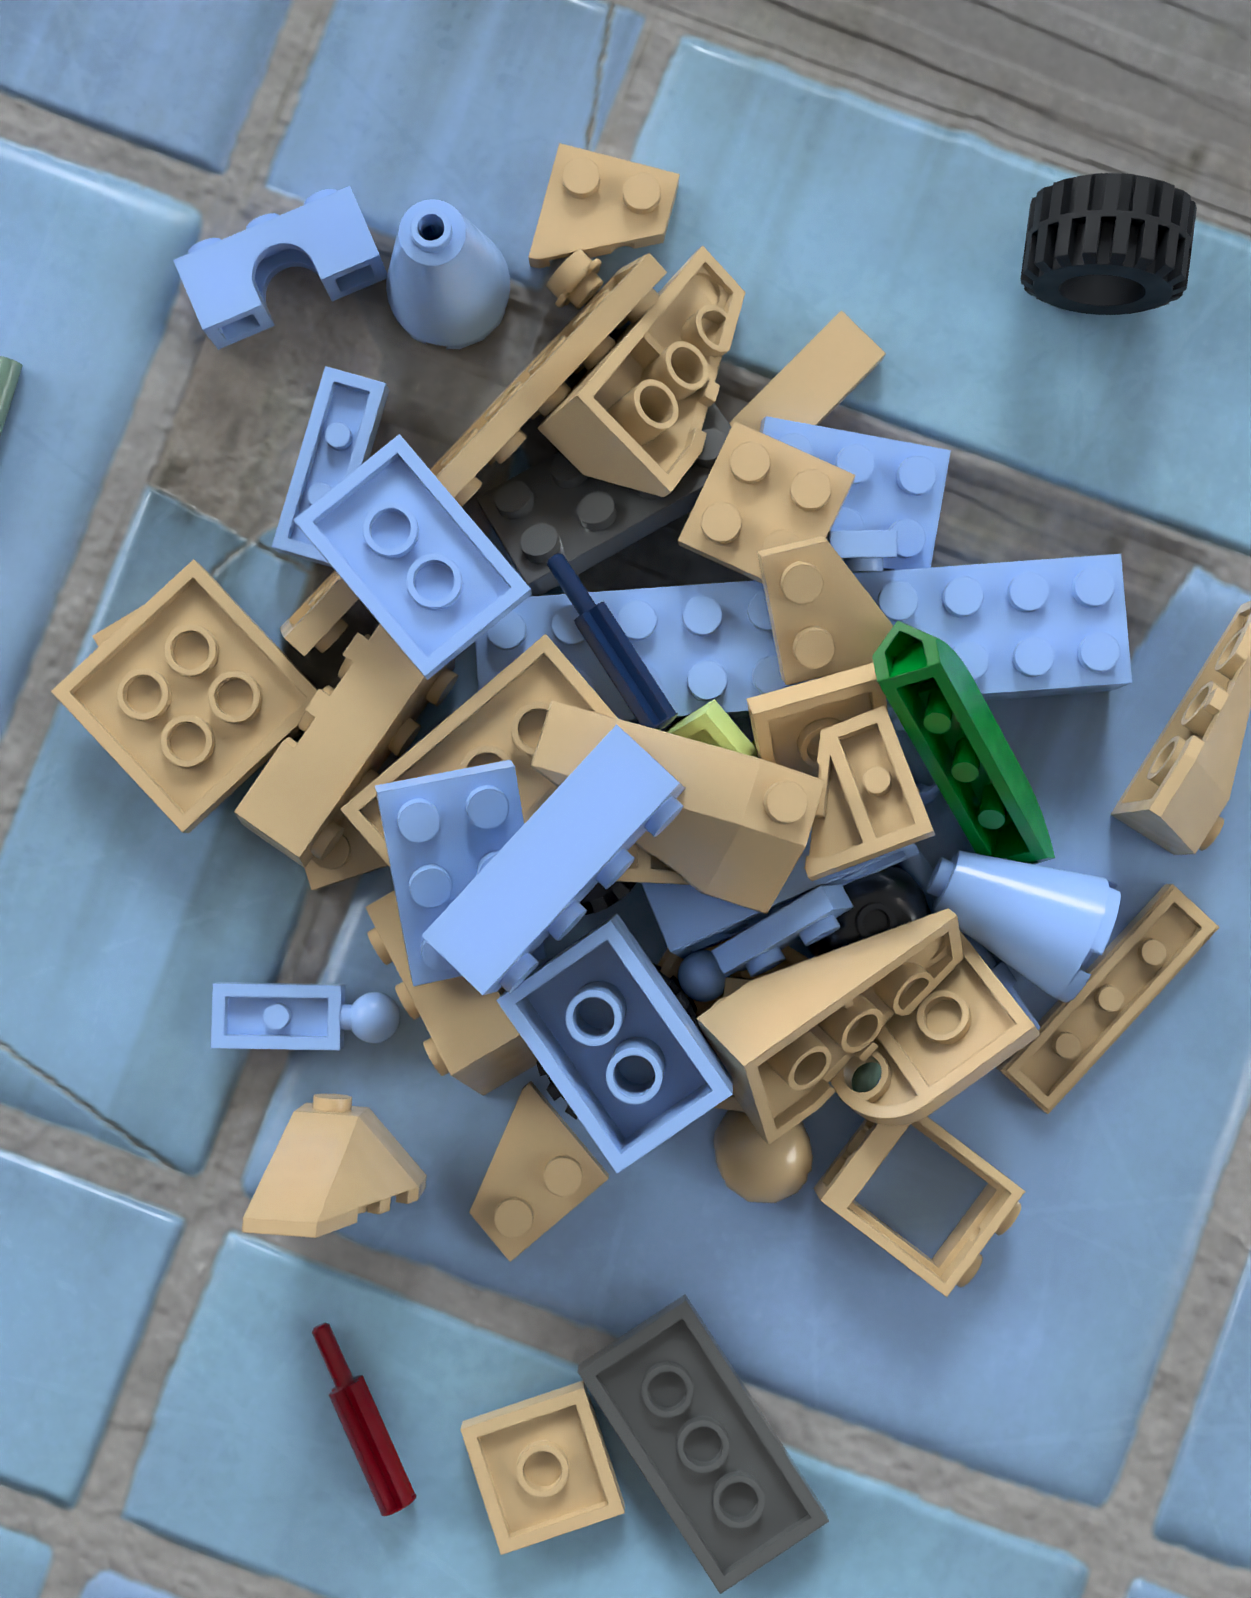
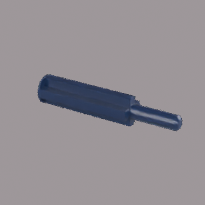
M557 553L550 557L547 561L548 568L579 614L574 620L575 625L639 724L657 730L666 727L677 717L678 713L675 712L605 602L595 604L564 554Z

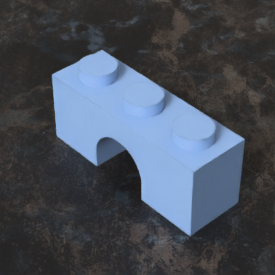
M350 186L338 191L336 189L318 191L308 197L303 206L281 215L270 213L259 216L249 222L246 230L224 239L209 238L194 244L188 250V254L173 260L202 330L218 350L275 326L267 308L266 290L271 279L278 272L286 268L304 267L315 272L320 277L331 301L387 279L384 264Z

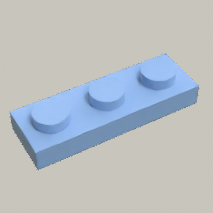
M325 366L272 543V548L277 552L332 567L300 530L294 519L370 458L389 394V388L386 383Z

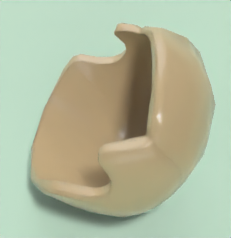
M728 1110L715 1131L713 1143L720 1174L725 1180L726 1186L746 1201L777 1203L798 1193L807 1182L808 1173L812 1171L813 1155L810 1138L803 1121L770 1145L761 1138L746 1113L742 1111Z

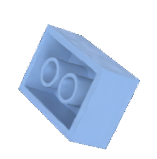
M617 913L531 972L511 993L506 990L496 1000L616 1173H619L733 1095L732 1076Z

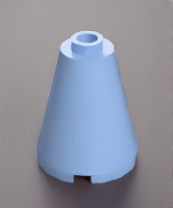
M424 200L410 207L401 219L387 273V298L397 322L413 339L424 344L427 342L446 346V349H462L484 340L501 323L506 312L505 308L510 294V275L506 261L497 246L455 207L441 200Z
M960 850L955 853L951 861L943 857L938 860L926 887V893L935 896L932 909L935 912L949 908L957 915L961 931L1048 995L1065 1003L1073 1000L1092 975L1080 970V967L1086 964L1093 952L1102 956L1114 927L1121 900V892L1115 890L1118 885L1106 878Z

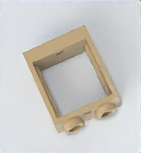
M928 1116L910 1124L897 1126L877 1124L865 1119L813 1189L821 1202L944 1296L948 1297L956 1285L963 1287L975 1276L983 1260L982 1255L979 1253L994 1233L1002 1235L1015 1222L1021 1211V1204L1018 1201L1026 1191ZM910 1124L988 1183L932 1259L854 1200Z

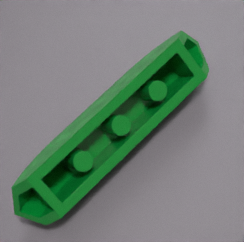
M897 620L872 656L877 682L976 854L1034 865L1054 859L1055 855L1049 832L1032 787L971 673L961 658L947 643Z

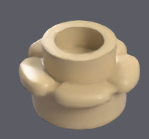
M579 249L568 257L554 272L546 287L558 298L555 303L557 307L562 308L571 302L577 309H580L597 293L604 283L597 275L602 264L599 258L592 261Z

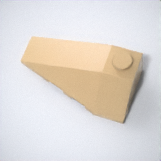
M701 246L658 292L660 297L654 305L636 322L630 323L616 338L613 348L593 368L585 372L571 388L566 398L538 427L540 432L583 475L665 497L673 491L701 454L707 433L702 431L708 407L716 402L720 387L715 382L722 356L730 350L745 296V291L704 246Z
M1251 601L1239 607L1110 814L1173 855L1196 854L1198 849L1201 851L1207 849L1217 838L1224 825V819L1219 815L1230 799L1251 709Z
M551 701L530 767L559 787L617 724L685 787L684 791L676 798L684 807L675 819L656 837L646 830L634 844L650 856L654 855L700 893L761 913H768L806 848L825 780L761 758Z
M947 908L751 980L731 995L719 999L709 1010L697 1017L702 1035L733 1078V1094L761 1138L768 1145L821 1108L836 1092L829 1082L855 1055L865 1062L879 1047L873 1040L887 1021L895 1013L900 1016L911 1014L964 959L958 917Z
M315 1094L313 1095V1103H305L293 1112L243 1216L242 1232L317 1238L357 1223L359 1213L382 1214L390 1211L392 1196L396 1195V1202L409 1204L417 1201L426 1188L427 1175L369 1107L352 1106V1097L348 1095Z

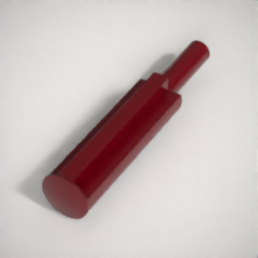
M326 1322L321 1323L313 1328L312 1335L335 1385L332 1392L328 1395L377 1503L381 1516L392 1515L410 1505L417 1495L412 1488L363 1375L353 1378L330 1324Z

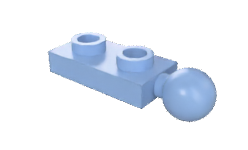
M820 885L711 951L698 950L690 953L679 966V985L682 991L693 1000L700 1002L712 1001L723 994L726 977L744 970H748L751 977L767 972L786 960L781 950L799 939H802L805 946H808L837 931L840 925L836 918L851 910L854 906L842 885Z
M213 983L211 1048L341 1050L344 1048V1030H352L356 1037L364 1042L380 1043L392 1037L400 1023V1012L397 1004L384 993H366L360 996L353 1004H345V984Z

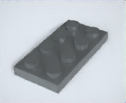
M715 403L708 407L702 431L707 433L703 450L673 491L665 497L585 476L559 451L476 499L522 579L531 588L532 596H541L559 586V583L547 566L548 559L557 553L564 554L578 575L692 511L729 434L731 425Z
M686 1294L578 1365V1374L720 1594L829 1522L827 1513Z

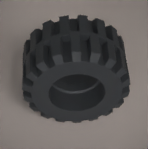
M1095 173L1054 182L1052 186L1044 187L1038 191L1037 196L1032 198L1030 203L1020 278L1021 284L1024 285V290L1028 294L1035 296L1036 299L1052 306L1078 313L1122 315L1165 306L1169 302L1179 299L1183 295V291L1187 289L1197 211L1196 203L1191 200V196L1187 192L1175 188L1173 184L1135 174Z

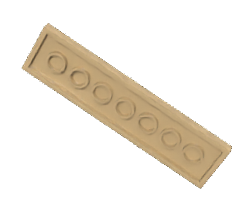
M650 253L620 268L430 468V471L461 507L482 485L476 474L487 463L489 465L495 461L499 464L503 463L524 442L527 435L520 428L529 418L533 420L540 414L546 417L566 398L571 388L564 381L572 373L575 375L579 373L584 367L587 370L593 368L613 348L616 342L609 334L614 328L618 330L628 321L633 324L658 300L660 295L653 287L665 276L667 271ZM334 570L280 627V631L284 639L303 656L313 647L323 653L348 627V624L341 617L359 598Z

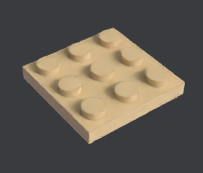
M193 559L51 692L181 832L190 833L275 753L283 740L288 737L292 738L300 730L298 726L305 712L304 709L318 689L203 566Z

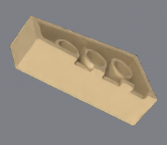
M380 624L372 636L369 634L363 636L357 632L342 654L346 658L338 673L341 681L335 689L328 685L323 689L317 690L304 709L305 712L299 722V729L305 732L299 742L290 737L282 741L234 811L241 824L304 868L314 856L323 860L332 851L344 832V828L338 824L344 817V813L340 809L380 775L377 771L391 752L400 757L408 749L421 728V725L415 722V720L427 704L431 702L435 706L440 705L452 690L458 679V675L453 672L455 658L427 680Z

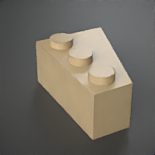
M395 891L388 893L365 907L375 928L367 932L369 940L385 965L391 962L394 963L403 981L395 986L396 993L403 1007L413 1020L421 1016L431 1038L423 1042L429 1059L441 1076L450 1073L452 1077L484 1096L537 1065V1058L496 1001L506 991L503 987L497 992L482 995L463 976L413 986Z

